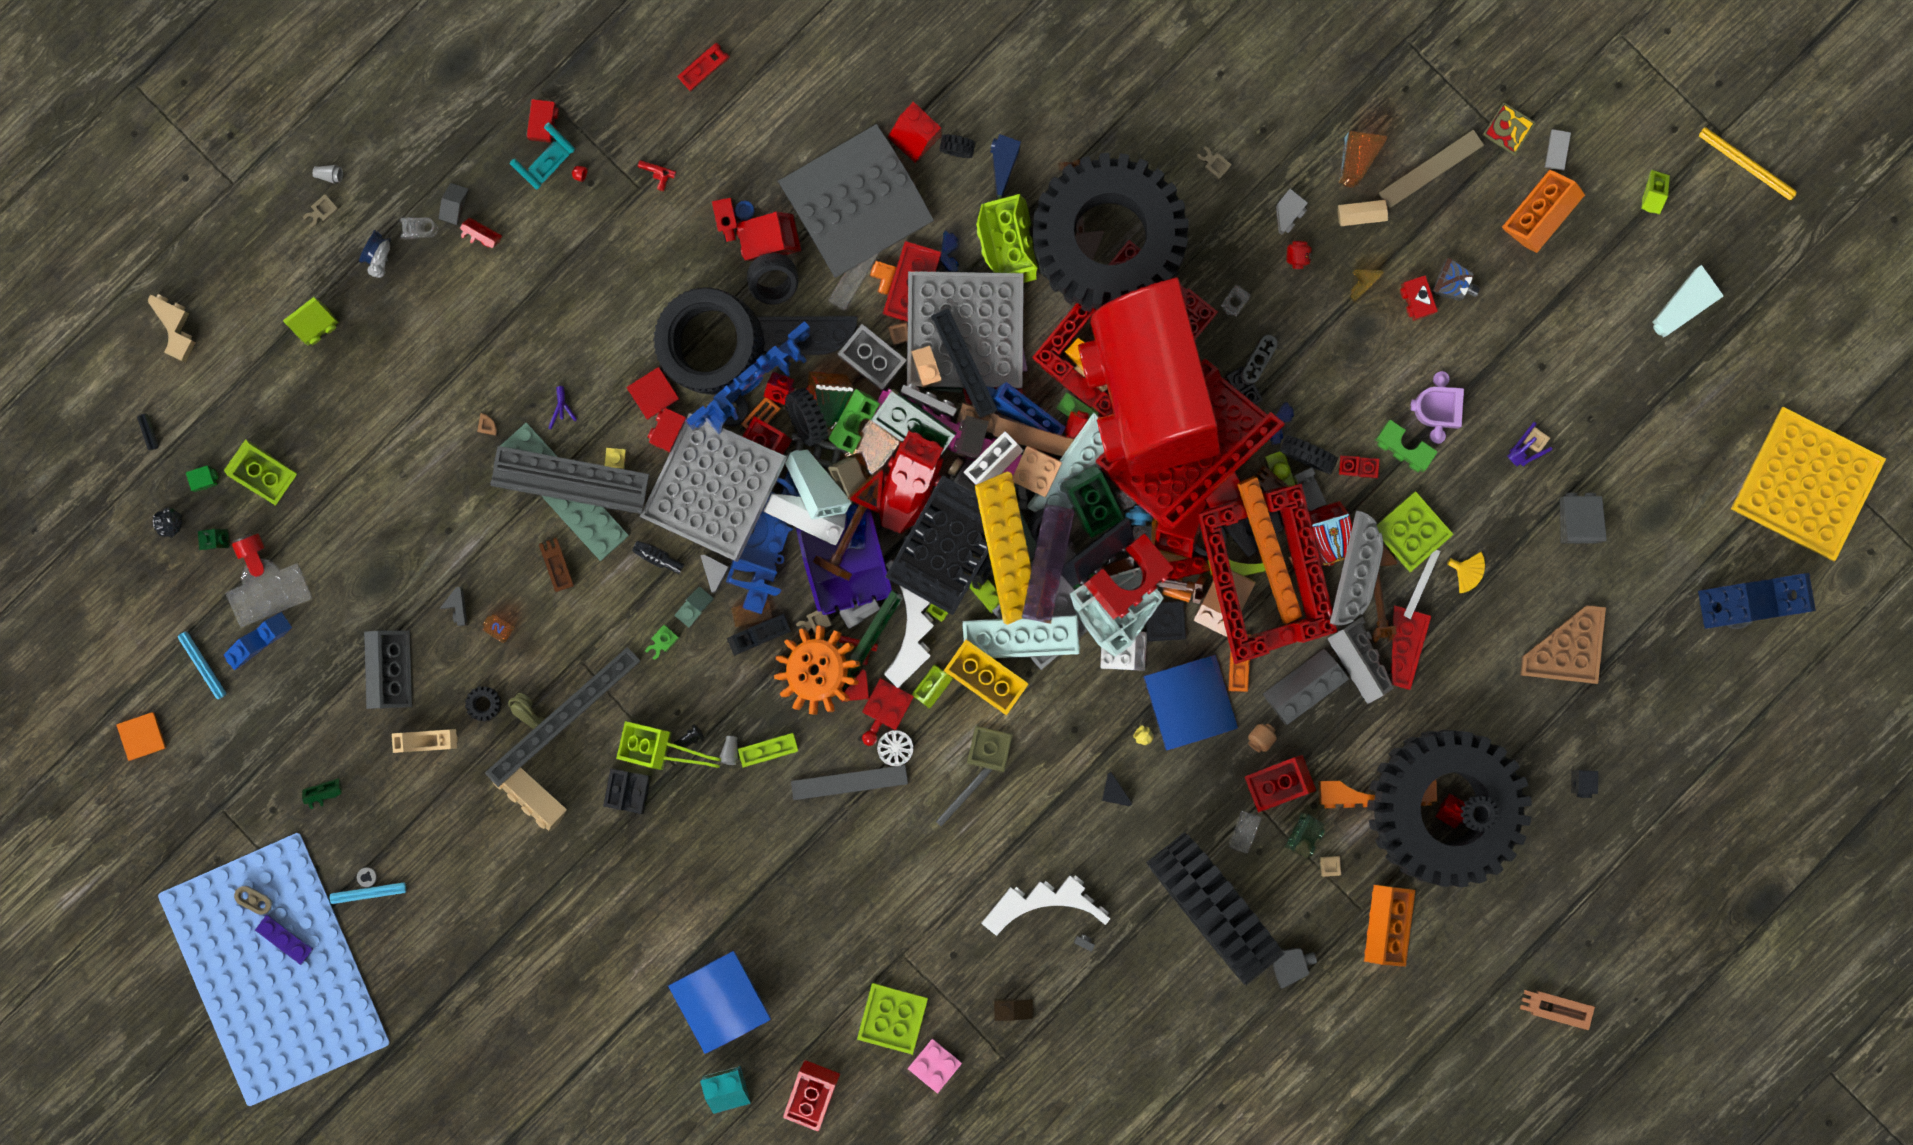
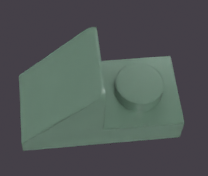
M699 586L686 599V602L674 616L690 628L714 598Z

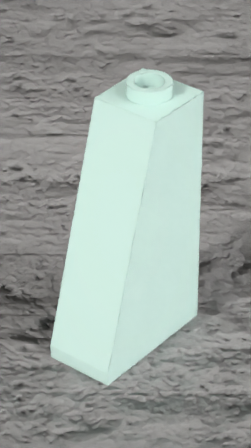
M1702 265L1690 274L1654 319L1653 328L1658 335L1663 337L1669 335L1723 297V294Z
M808 449L791 452L785 465L811 519L845 514L851 501Z

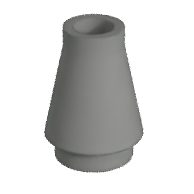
M338 165L315 166L313 168V177L336 184L341 182L343 170Z
M726 736V741L719 757L721 758V763L736 765V761H738L737 737Z

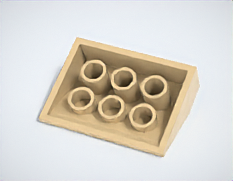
M522 768L515 772L500 787H497L498 789L505 790L511 801H517L522 806L521 809L529 816L532 815L536 819V823L548 831L559 825L567 810Z

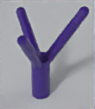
M564 386L556 387L558 404L548 427L550 430L555 423L559 410L560 419H564V408L573 421H577V418L565 402Z

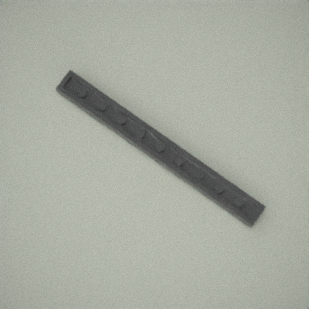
M628 647L624 649L491 766L485 774L497 787H500L638 665L640 660Z

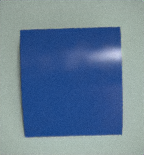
M1216 655L1143 676L1166 751L1238 728Z
M735 950L668 986L705 1054L771 1020L770 1014Z

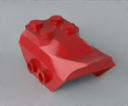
M903 442L900 443L896 456H892L889 461L888 467L891 468L889 474L885 473L882 479L884 487L881 492L879 512L881 526L897 533H902L907 528L915 525L933 493L934 486H937L942 477L939 476V472L944 460L939 458L933 470L899 454L898 451Z

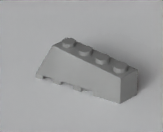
M1362 616L1327 639L1351 676L1352 681L1356 684L1362 697L1369 704L1391 691L1393 686L1385 667L1380 665L1378 661L1380 655L1377 649L1374 650L1370 642L1372 637L1370 632H1366L1363 626L1366 622Z

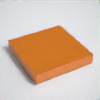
M155 712L116 725L128 761L166 749Z

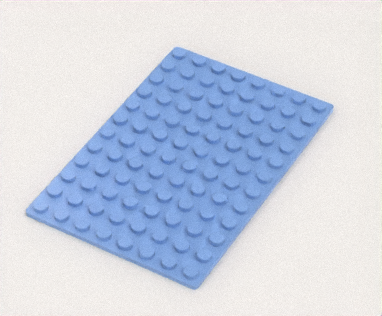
M295 833L159 893L158 897L248 1106L257 1104L389 1045L388 1036L301 834ZM241 886H249L268 896L272 901V908L266 914H256L235 901V891ZM244 892L243 898L247 899L249 895L247 892ZM261 901L259 905L261 908H264L266 904L264 901ZM267 914L314 949L302 965L298 964L255 931Z

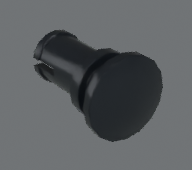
M694 724L692 725L693 730H688L687 734L674 741V744L687 748L693 743L696 744L699 739L704 741L705 738L700 728Z

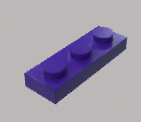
M268 914L255 929L257 933L300 965L304 963L314 950Z

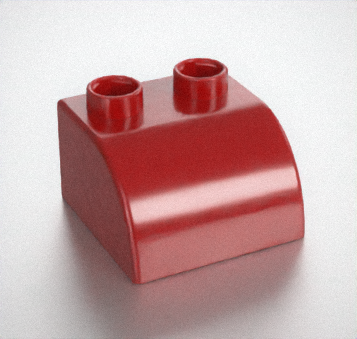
M1175 277L1134 290L1097 309L1091 316V327L1095 340L1079 344L1078 350L1088 388L1107 385L1114 414L1097 418L1107 461L1114 462L1126 459L1129 473L1135 477L1220 455L1217 422L1179 278Z

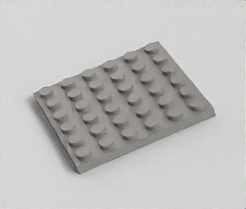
M908 272L907 386L912 384L916 387H922L911 351L930 346L940 373L941 383L929 387L964 388L931 320V315L949 308L985 385L998 388L1007 382L1016 389H1022L1023 273Z
M685 421L640 517L738 562L788 457L724 428L718 434L707 421L700 428L696 427L693 430Z

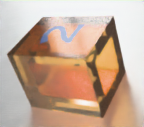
M495 614L488 616L483 623V626H485L483 631L502 643L506 642L515 628Z

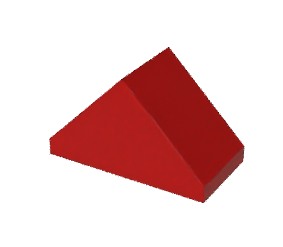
M862 670L855 678L859 681L858 685H850L845 691L850 698L849 701L869 699L867 673L865 670Z

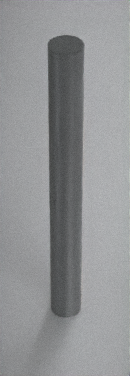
M984 768L938 818L936 822L941 827L991 773V769Z

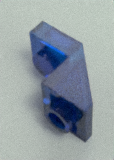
M945 231L943 233L941 263L948 272H959L957 261L953 257H948L958 249L957 242L959 240L952 232L949 234Z
M1288 402L1283 403L1275 416L1283 421L1284 424L1290 423L1292 417H1294L1292 406H1289ZM1282 429L1270 438L1272 446L1281 443L1280 439H1283Z
M850 505L847 509L846 530L859 505ZM866 510L847 549H866Z

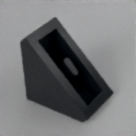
M1109 772L1106 776L1102 801L1131 806V801L1112 772Z

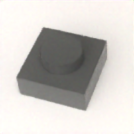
M1084 934L1081 937L1077 935L1074 940L1075 944L1091 952L1095 946L1092 943L1093 939Z

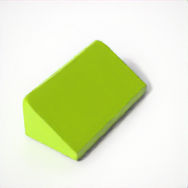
M934 664L911 695L928 708H931L953 678Z

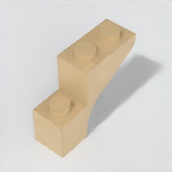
M150 294L148 302L168 331V345L164 353L186 363L196 343L191 340V335L181 331L189 313L185 312V307L178 303L171 305L167 303V298L159 294L156 297Z

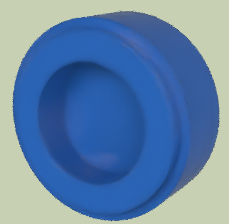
M741 201L735 207V213L740 220H750L754 215V207L748 201Z

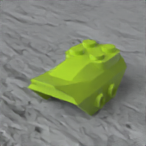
M1021 194L981 204L976 225L977 235L982 246L981 252L987 265L994 273H1023V283L1037 280L1036 272L1038 267L1032 246L1033 240L1029 232L1031 220L1025 199Z

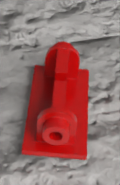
M1202 555L1192 557V559L1186 558L1169 562L1174 568L1169 573L1171 575L1170 579L1173 580L1196 574L1202 575L1203 572L1210 571Z

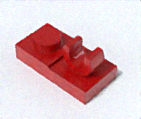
M471 218L464 221L460 227L463 230L461 238L466 237L467 234L471 235L470 243L477 239L484 246L494 248L500 243L502 235Z

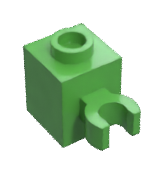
M663 625L651 638L655 644L648 646L645 652L648 653L651 649H654L656 655L653 659L656 660L660 656L661 649L668 652L680 638L666 625Z

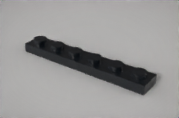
M949 308L931 315V320L979 420L996 413L998 410Z

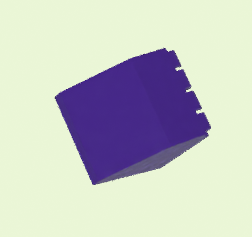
M859 504L850 505L847 509L844 530L836 546L796 527L802 558L817 611H822L823 615L836 612L835 607L837 606L839 611L853 608V602L856 601L858 606L872 603V597L876 596L877 601L887 599L892 591L889 579L885 578L887 570L869 508L865 510L842 557L844 559L840 566L852 573L849 581L813 563L816 555L830 560L833 553L835 554Z

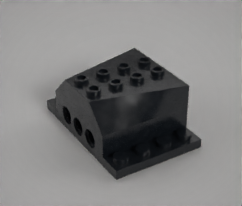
M942 475L885 578L953 615L989 552L977 495Z

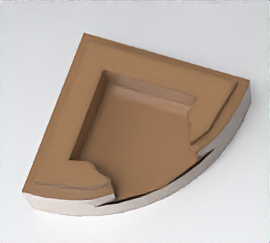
M483 413L480 414L477 432L497 436V427L494 421L489 416Z

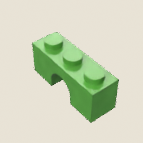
M855 389L829 440L838 448L853 454L862 438L858 433L861 421L865 418L871 420L880 403L871 395Z
M1392 420L1387 421L1375 439L1378 442L1377 446L1385 451L1390 450L1393 452V456L1397 460L1408 462L1410 464L1409 467L1415 472H1424L1437 454V451L1423 441L1414 450L1404 448L1401 438L1406 430Z

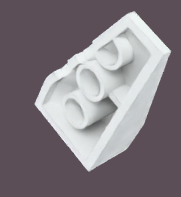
M771 494L763 510L835 546L845 526L846 513L812 520L802 498L793 495Z

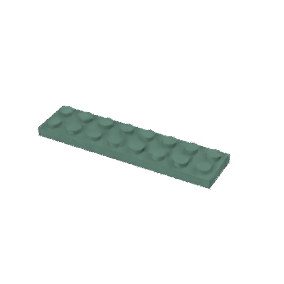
M525 423L500 445L502 447L557 457L528 423ZM542 496L600 561L629 537L604 507Z

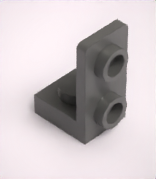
M1313 468L1307 469L1293 477L1295 484H1302L1309 511L1326 504L1314 478L1315 472Z

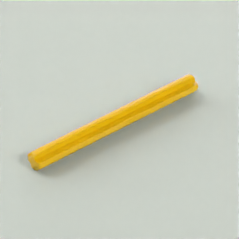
M1708 128L1702 129L1699 137L1788 200H1792L1795 197L1796 190Z

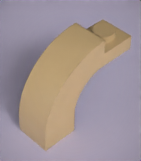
M456 729L392 734L393 753L457 749L458 737Z

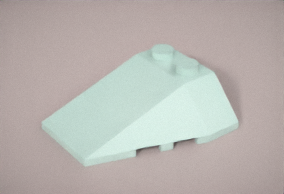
M1139 567L1110 577L1120 588L1136 590L1141 584L1142 572ZM1084 584L1070 593L1079 619L1097 644L1115 657L1132 645L1139 632L1163 600V596L1157 589L1149 595L1146 592L1142 596L1144 599L1137 606L1132 604L1128 608L1130 611L1123 618L1118 616L1113 620Z

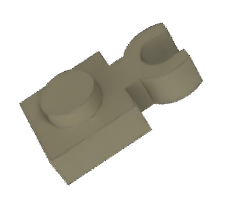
M1205 146L1203 150L1207 153V156L1202 157L1198 154L1197 159L1208 163L1205 169L1219 180L1232 164L1218 152L1215 156L1211 155V150Z
M324 194L311 206L314 211L306 213L303 219L306 221L312 217L313 222L309 226L314 228L318 225L320 218L325 222L339 209Z
M815 611L807 615L809 621H799L796 624L797 626L805 625L808 633H810L811 629L816 633L817 626L827 628L833 625L829 614L823 615L822 611Z

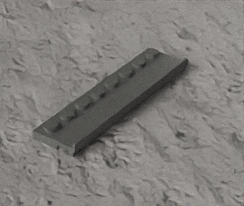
M498 446L490 486L642 514L649 474Z

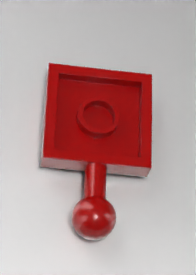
M880 678L862 711L865 715L875 719L871 729L862 735L863 743L867 746H872L877 742L876 734L881 724L896 731L914 696Z

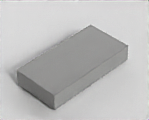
M1551 130L1544 168L1565 170L1570 132Z

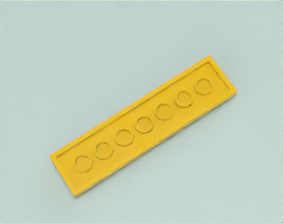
M1007 471L975 485L1003 622L1009 625L1040 611L1013 477L1012 473Z

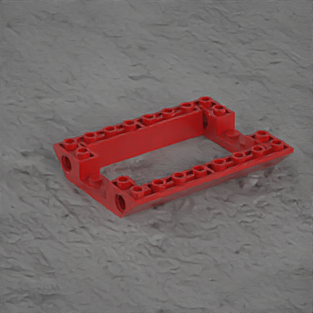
M1128 240L1108 265L1125 263L1134 258L1141 249ZM1181 285L1194 339L1196 340L1218 311L1192 290L1186 289ZM1076 303L1034 354L1032 359L1073 395L1097 412L1099 416L1111 415L1114 412L1109 395L1104 391L1101 392L1096 387L1088 388L1086 379L1075 371L1070 363L1059 358L1061 353L1097 310L1092 308L1091 312L1082 310L1081 304Z
M1302 484L1275 488L1262 492L1268 512L1278 510L1281 512L1306 618L1247 636L1222 530L1221 528H1215L1238 523V520L1248 518L1242 498L1207 508L1198 513L1234 664L1270 654V650L1292 643H1305L1337 632L1336 625L1330 624L1333 611Z

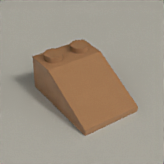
M1231 570L1242 611L1256 582ZM1213 580L1195 614L1194 621L1227 637Z

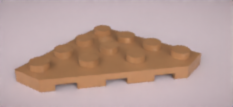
M1584 606L1522 656L1520 675L1598 684L1606 608Z

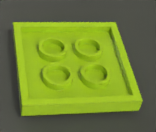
M1416 491L1376 525L1379 533H1382L1383 543L1409 572H1412L1454 535Z
M872 983L857 1040L913 1055L928 998Z

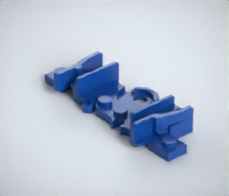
M804 321L788 334V340L779 348L774 346L765 355L760 356L756 363L752 364L742 374L734 378V381L729 386L726 385L724 389L713 397L714 400L706 408L702 406L686 419L688 426L693 430L696 427L700 428L707 421L720 434L722 426L729 416H732L735 420L738 419L736 409L731 403L738 398L740 392L742 396L751 392L763 380L762 375L769 373L776 366L787 377L790 376L789 366L791 363L788 360L791 357L795 362L801 360L805 363L807 361L796 343L799 341L803 342L809 337V325Z
M788 470L785 480L778 477L776 483L782 486L780 494L801 497ZM763 510L739 561H732L726 583L748 590L742 608L758 614H762L768 594L777 596L781 593V589L764 584V579L774 581L777 574L775 564H782L784 562V557L777 554L783 550L788 532L793 530V528L787 526V522ZM734 570L754 572L751 582L732 579Z

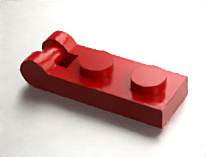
M718 43L712 45L677 76L690 92L730 58L726 52L724 53L720 49L721 46ZM713 54L718 57L715 61L711 58Z

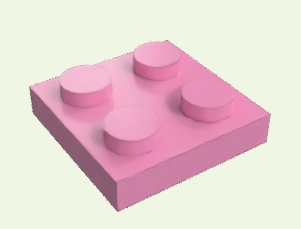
M932 1038L908 1067V1070L938 1094L961 1066L962 1062Z

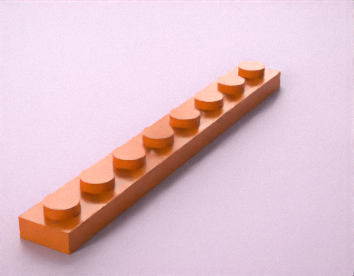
M1253 476L1237 485L1282 622L1288 624L1302 617L1258 478Z

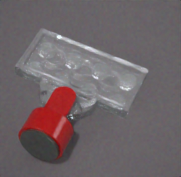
M254 532L232 541V547L237 558L243 557L246 562V567L241 575L243 585L225 592L240 628L313 598L298 563L280 570L271 560L260 558L257 551L265 547L259 533Z

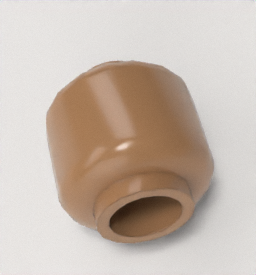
M1269 724L1256 725L1248 735V744L1259 753L1261 751L1267 752L1277 740L1274 733L1275 729Z

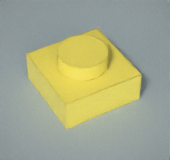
M606 448L605 466L624 469L626 450Z

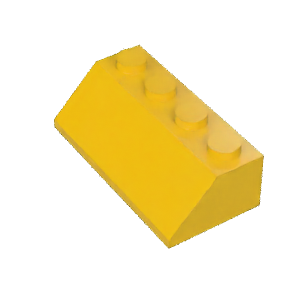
M968 640L963 642L944 669V672L1005 715L1009 713L1028 686L1026 681Z

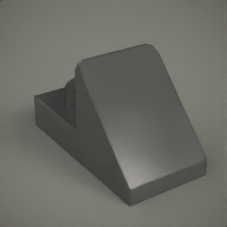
M456 587L440 609L455 608V611H453L454 623H457V626L460 627L468 626L463 587Z

